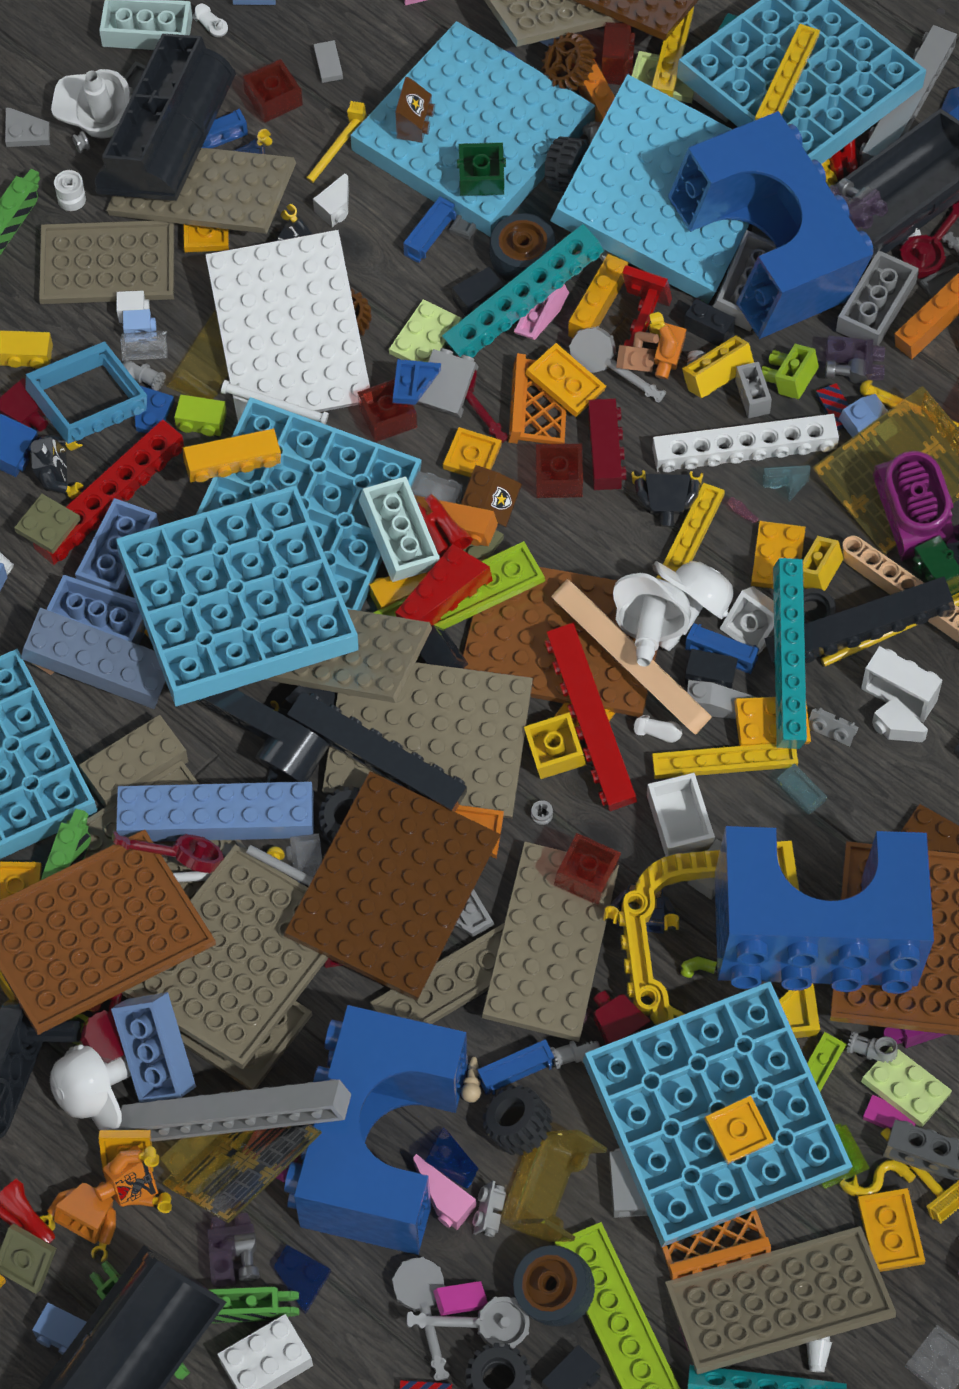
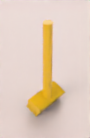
M350 102V107L347 110L349 124L306 177L309 182H315L354 130L367 118L364 103Z
M889 1128L881 1132L886 1141H888L891 1131ZM910 1166L936 1195L937 1198L927 1205L930 1218L937 1220L941 1224L944 1219L946 1220L949 1215L951 1216L954 1211L956 1212L959 1209V1180L945 1191L929 1172Z

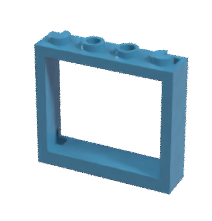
M105 341L26 374L27 392L67 444L81 440L95 432H100L113 424L121 423L123 420L139 415L147 409V394ZM103 365L129 399L69 424L44 392V389Z

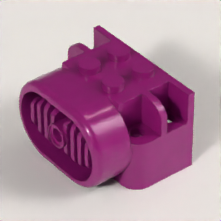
M908 451L896 456L891 461L875 465L873 479L901 561L913 558L915 556V547L939 535L947 546L953 534L951 522L953 502L936 460L920 451Z

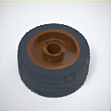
M527 213L513 214L502 219L494 228L490 239V259L495 272L504 280L512 281L556 246L554 231L545 220Z
M548 1245L536 1248L521 1260L514 1274L513 1290L519 1306L529 1317L544 1325L565 1326L577 1321L588 1311L594 1298L595 1281L590 1267L581 1256L565 1247Z

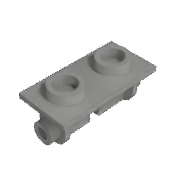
M823 708L813 709L809 718V728L850 747L859 727L855 726L854 722H849L843 718L836 720V715L824 711Z
M496 1181L484 1185L479 1191V1209L473 1218V1225L475 1226L473 1234L475 1235L485 1231L486 1236L495 1237V1233H498L501 1215L493 1213V1209L503 1210L506 1192H504L505 1188L503 1186L495 1185Z

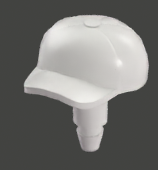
M100 69L98 71H88L86 74L65 76L56 84L51 111L56 119L79 126L93 137L110 138L113 136L132 97L133 89L129 87L123 76L112 70Z
M658 561L654 562L652 568L656 574L684 591L688 597L691 607V618L687 630L683 633L685 636L703 607L720 619L728 616V607L733 599V587L729 580L720 572L702 562L696 561L683 564L676 572ZM682 635L666 641H660L659 646L670 651L679 642Z
M644 573L626 575L615 583L613 596L617 607L616 621L624 633L636 638L637 663L640 666H649L655 651L659 647L660 641L676 638L687 630L691 618V607L688 597L681 589L671 583Z
M78 1045L70 1047L65 1056L54 1064L50 1075L51 1091L58 1105L71 1117L81 1119L91 1117L99 1130H117L122 1122V1113L111 1086L130 1077L131 1073L125 1055L107 1064L103 1062L100 1055L93 1048Z

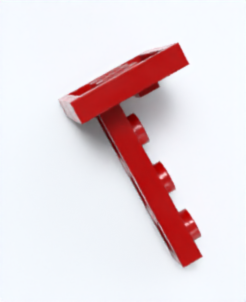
M625 265L622 275L627 293L642 297L638 307V311H640L639 317L633 320L630 328L632 332L630 340L626 339L624 346L633 347L635 333L647 331L651 321L650 314L654 313L657 303L670 306L672 295L667 278Z

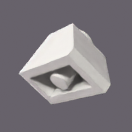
M342 175L313 199L314 212L331 227L338 222H342L348 215V175Z
M896 696L874 712L873 727L887 739L923 742L926 739L928 729Z

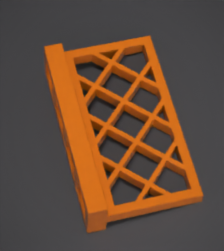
M517 353L513 364L508 443L517 444L518 440L564 446L566 409L525 374L526 370L536 360L526 359V354ZM532 385L540 391L535 397L527 391V388ZM542 396H545L551 403L546 408H543L537 402ZM531 404L539 411L533 417L526 411V408ZM553 407L561 413V416L555 420L548 413ZM542 415L550 422L544 428L536 421ZM529 424H532L538 430L535 434L524 433L525 427ZM554 427L560 433L559 438L551 437L546 431Z
M757 1210L751 1211L747 1220L736 1217L726 1221L723 1227L719 1225L711 1227L719 1232L714 1242L702 1236L705 1232L704 1230L690 1236L695 1239L690 1249L679 1244L678 1241L669 1244V1250L667 1246L661 1247L671 1280L771 1252V1244L765 1235ZM731 1220L744 1225L739 1235L727 1230ZM747 1228L757 1231L760 1238L750 1241L744 1238L743 1235ZM723 1234L735 1239L733 1246L726 1248L718 1244ZM699 1241L711 1246L708 1253L700 1254L694 1251ZM674 1248L687 1253L683 1260L672 1261L670 1255Z

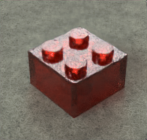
M605 22L602 74L608 84L622 85L627 74L632 76L635 33H631V26L625 23Z
M281 59L243 76L245 94L265 123L303 105L302 90Z
M395 379L357 392L358 406L375 442L417 428V413L414 406L411 404L393 403Z
M536 444V498L583 497L582 444Z
M576 833L557 871L554 885L599 905L618 866L621 852Z

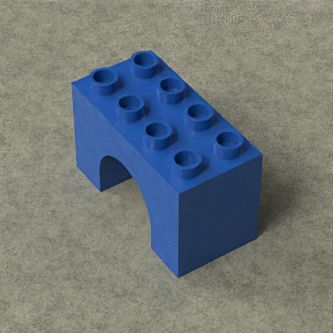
M779 111L688 147L668 195V198L690 232L720 220H740L756 226L774 242L776 249L758 256L736 303L759 339L847 302L873 255V244L870 237L864 231L858 232L849 218V207L845 199L840 195L833 194L826 183V174L823 166L818 160H811L802 147V136L798 128L793 124L788 125Z
M726 826L715 870L718 980L731 981L734 987L740 989L755 988L761 982H781L782 987L795 991L807 989L812 983L832 984V988L840 992L856 991L862 985H882V989L885 992L893 994L905 993L911 990L912 986H918L934 942L927 833L876 831L862 876V892L844 900L825 901L803 894L785 878L778 862L776 828Z
M347 1005L343 1022L332 1019L328 1027L325 1049L330 1050L327 1063L330 1068L318 1066L313 1081L322 1082L335 1079L340 1080L351 1093L345 1120L306 1124L319 1132L302 1148L301 1160H304L303 1164L292 1161L289 1166L284 1191L289 1193L288 1208L297 1209L301 1228L419 1255L431 1210L429 1176L398 1169L383 1163L370 1152L365 1142L373 1125L383 1115L399 1107L421 1105L456 1113L463 1080L468 1068L467 1035L463 1031ZM310 1133L300 1144L309 1139L313 1133Z

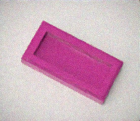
M872 1095L863 1116V1120L885 1129L889 1128L890 1130L895 1119L898 1121H908L913 1126L916 1125V1123L887 1101L875 1095Z
M481 1281L436 1288L433 1291L441 1316L479 1310L488 1303Z

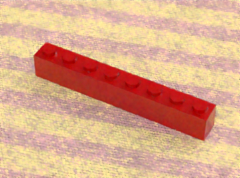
M574 623L547 631L548 640L544 642L548 653L554 654L556 661L552 662L556 676L560 674L562 676L563 683H560L563 696H569L571 704L567 706L571 718H577L579 726H576L575 729L579 740L584 739L587 746L583 748V752L587 762L592 761L594 769L591 770L595 784L600 783L602 791L598 792L602 805H608L609 811H613L636 803L637 799Z

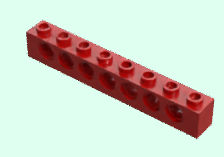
M161 420L66 506V508L80 516L79 522L82 523L74 527L57 550L52 554L33 543L34 549L53 565L58 561L64 560L68 556L69 551L75 546L80 545L92 530L95 531L100 527L114 498L121 501L130 500L137 489L145 486L157 471L165 468L171 458L178 456L182 452L184 447L182 435L167 422ZM125 477H130L128 480H123Z

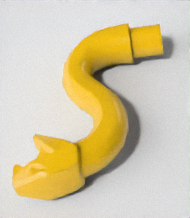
M887 1160L877 1166L873 1182L869 1187L863 1188L859 1186L856 1175L853 1181L846 1182L843 1179L839 1185L845 1193L859 1197L878 1193L883 1185L884 1174L889 1170L896 1172L908 1183H911L916 1178V1175L906 1164L895 1160Z

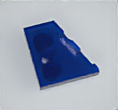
M442 1128L425 1162L468 1189L479 1168L445 1128Z
M286 1245L274 1265L275 1271L285 1283L288 1291L299 1293V1299L296 1301L302 1312L306 1314L329 1277L331 1269L289 1245Z

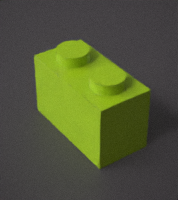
M180 395L174 417L176 429L186 433L197 432L203 433L206 436H221L227 414L225 401Z

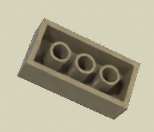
M158 715L84 761L79 767L82 777L105 808L117 800L118 786H141L181 760L184 764L188 763V757L184 746L161 715Z

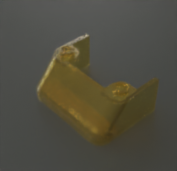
M580 1130L550 1131L546 1133L548 1137L545 1141H541L539 1148H533L532 1152L528 1154L524 1152L501 1214V1222L511 1229L548 1242L574 1241L576 1236L564 1230L563 1220L555 1216L570 1174L583 1170L588 1164L590 1154L606 1153L607 1147Z

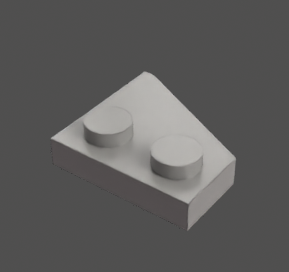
M6 108V147L50 145L49 122L12 108Z
M473 890L455 925L472 937L494 925L475 890Z

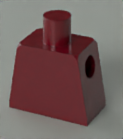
M24 378L19 380L0 397V414L30 428L33 426L39 432L47 427L48 421L44 418L45 414L27 392L26 380Z
M602 991L594 997L593 1000L599 1006V1009L594 1012V1022L605 1045L650 1028V1019L625 995L621 994L612 1000L606 991Z

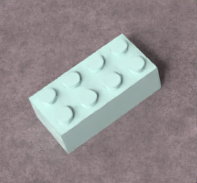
M105 0L100 25L102 47L154 50L162 33L190 35L193 18L190 1Z
M407 477L391 480L362 490L359 502L391 581L395 582L429 572L439 561L440 557Z

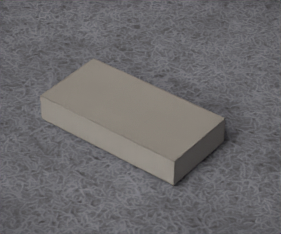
M335 40L314 44L322 83L343 79Z

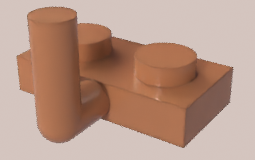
M639 331L635 333L633 347L619 345L616 368L652 372L655 349L642 348L643 341L658 343L659 335Z

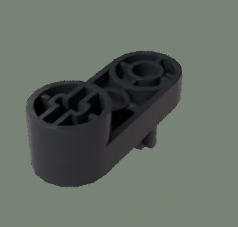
M238 688L197 700L220 716L264 739L265 742L255 758L291 782H308L329 747L325 740L309 729L238 691Z
M7 1000L0 1008V1139L6 1135L39 1055L42 1042H79L82 1027L80 1021H65L37 1035L17 1000Z

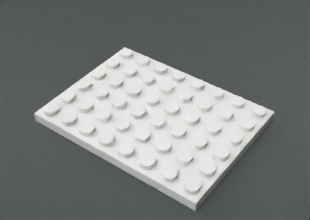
M338 230L206 254L230 384L316 412L373 402ZM233 395L237 420L239 422L249 399Z

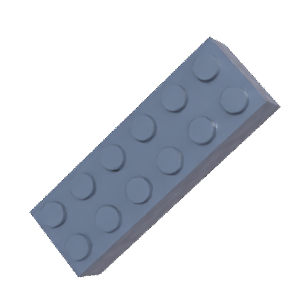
M40 608L37 613L21 659L152 709H155L166 681L155 651Z

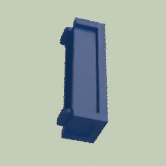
M238 109L236 112L234 110L231 114L215 119L202 148L212 149L248 135L247 122L241 110Z
M441 196L436 200L403 243L404 256L417 263H420L422 258H426V252L449 222L456 219L454 203Z
M693 623L686 638V650L696 649L738 658L737 669L749 674L752 673L758 660L759 648L756 645L753 647L702 628L701 624Z
M545 1039L478 1069V1079L481 1081L485 1094L492 1093L494 1095L495 1090L544 1068L552 1069L554 1055Z

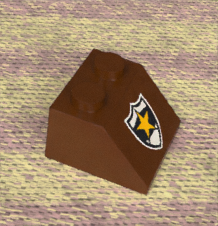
M405 77L395 112L397 138L423 143L424 135L429 134V117L434 116L435 104H432V94L410 77Z
M475 465L461 505L494 511L498 525L507 527L522 484L496 471Z

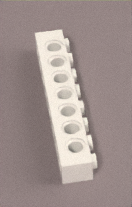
M834 414L657 436L653 437L652 449L657 472H672L677 469H695L708 465L714 467L723 463L737 464L747 460L760 461L770 457L783 458L793 454L806 455L816 451L829 452L837 449L839 435Z

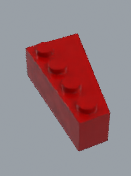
M452 544L395 612L396 617L430 622L431 626L436 624L444 614L456 609L461 601L467 597H472L477 593V589L493 581L490 566Z

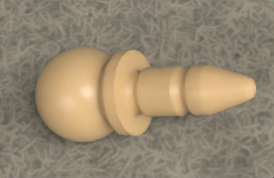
M472 1057L469 1063L468 1076L463 1080L464 1086L461 1089L462 1098L470 1103L477 1101L481 1095L479 1087L481 1081L477 1079L479 1066L476 1057Z

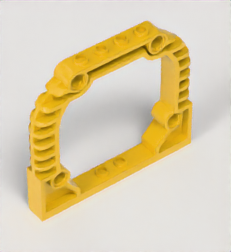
M792 841L777 842V856L781 871L789 883L799 891ZM720 850L678 853L665 856L654 862L642 873L634 890L625 895L621 911L618 912L619 926H623L624 935H621L622 950L627 951V959H624V969L626 974H630V983H627L628 997H633V1004L646 1016L650 1015L655 1025L685 1015V1013L669 1005L666 988L661 982L653 979L646 923L650 920L655 908L654 895L665 886L677 882L714 878ZM630 902H637L641 908L633 910L628 904ZM813 983L804 990H789L779 999V1002L795 1038L817 1036L820 1031ZM648 996L653 1000V1004L646 1005L641 1001V998Z

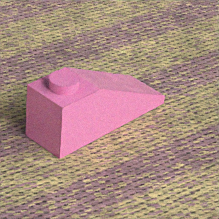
M565 284L560 289H556L544 302L531 309L525 317L520 318L514 333L535 340L560 312L569 294Z
M416 1154L413 1157V1164L417 1173L429 1176L430 1199L439 1216L438 1220L446 1227L450 1228L452 1226L458 1230L476 1208V1199Z

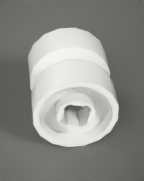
M73 170L60 172L54 180L58 204L66 211H76L82 208L86 202V196L81 175Z

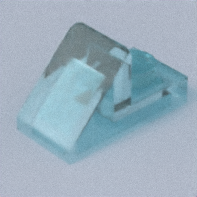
M810 465L764 468L763 487L777 489L786 486L788 501H790L809 481Z

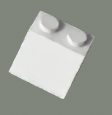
M753 586L742 590L720 629L736 641L752 647L756 645L759 648L757 654L759 655L766 647L764 638L774 635V601Z

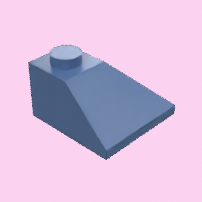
M873 394L862 397L843 409L839 420L854 439L887 415L889 411L877 395ZM892 416L874 429L884 442L902 431ZM871 432L867 434L877 447L881 445ZM859 441L856 442L862 450V452L866 455L868 451L863 447V445Z

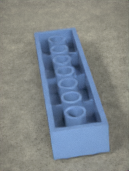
M312 782L118 786L117 833L128 838L146 830L153 842L176 841L185 834L205 837L207 840L313 838Z

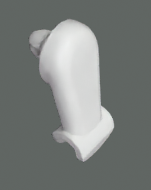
M203 3L195 7L193 19L195 21L199 20L212 36L218 38L227 33V23L211 13L210 7Z
M642 715L635 721L634 731L636 735L648 734L670 743L678 741L682 736L680 725L673 721L665 722L649 719V715Z

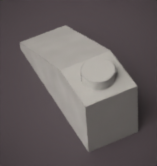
M688 681L687 693L712 717L736 719L734 704L736 698H758L712 682Z

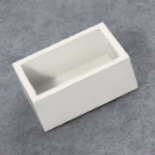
M879 646L865 668L861 689L886 703L896 696L918 720L924 723L938 700L942 679L931 671L927 672L921 669L915 662L905 660L897 656L894 651Z
M695 773L648 784L647 798L665 856L708 850L714 843L715 836Z
M286 1314L218 1353L219 1361L235 1389H275L313 1366L310 1354Z

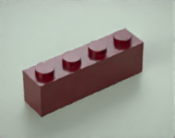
M616 398L589 400L588 416L594 490L622 489V480H626V467L621 466V460H625L624 446L619 444V440H623V428L618 427V421H621V407L616 406Z

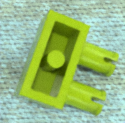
M794 344L789 354L773 350L769 356V363L781 367L779 370L763 366L762 373L766 382L777 385L780 395L800 399L819 368L816 351L814 348Z

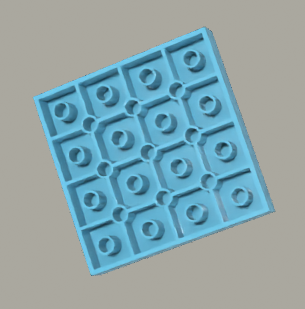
M760 0L679 59L677 78L736 126L740 127L755 121V116L799 24L820 30L818 40L782 117L788 125L793 124L798 128L802 136V147L811 160L816 159L821 164L923 88L926 75L925 68L838 0Z
M456 21L351 134L352 151L433 202H436L441 196L454 203L456 216L461 215L462 219L470 224L473 222L476 225V229L491 237L496 225L502 219L510 216L546 176L545 161L553 141L560 136L579 139L583 135L582 130L584 126L595 121V105L568 88L561 89L559 84L553 87V80L548 79V76ZM405 77H410L432 94V104H435L434 116L429 117V134L424 135L423 143L397 138L395 112ZM503 142V155L506 158V167H504V195L460 196L459 169H457L459 144Z
M627 74L550 221L570 232L584 224L598 239L604 250L646 272L667 278L669 284L709 304L749 223L731 219L720 220L690 232L668 198V195L688 147L733 129Z
M250 397L232 437L274 428L281 451V463L271 468L261 467L247 473L237 472L227 477H214L196 515L296 485L346 608L361 611L370 590L369 584L373 583L383 560L359 502L362 490L405 476L411 490H413L420 474L422 460Z
M296 485L116 539L120 560L175 707L358 651L357 632Z
M18 649L0 656V859L58 833L61 822L66 823L67 820H71L75 808L86 811L89 814L88 818L98 812L95 801L25 662L21 659Z
M771 981L594 1049L584 1055L583 1062L645 1205L661 1247L844 1175L853 1167ZM751 1096L774 1142L727 1165L704 1118Z

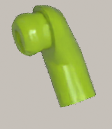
M699 956L691 958L682 963L681 975L691 978L694 975V971L699 969L714 974L717 962Z

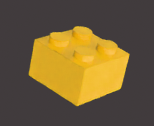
M570 712L524 727L540 779L586 765Z

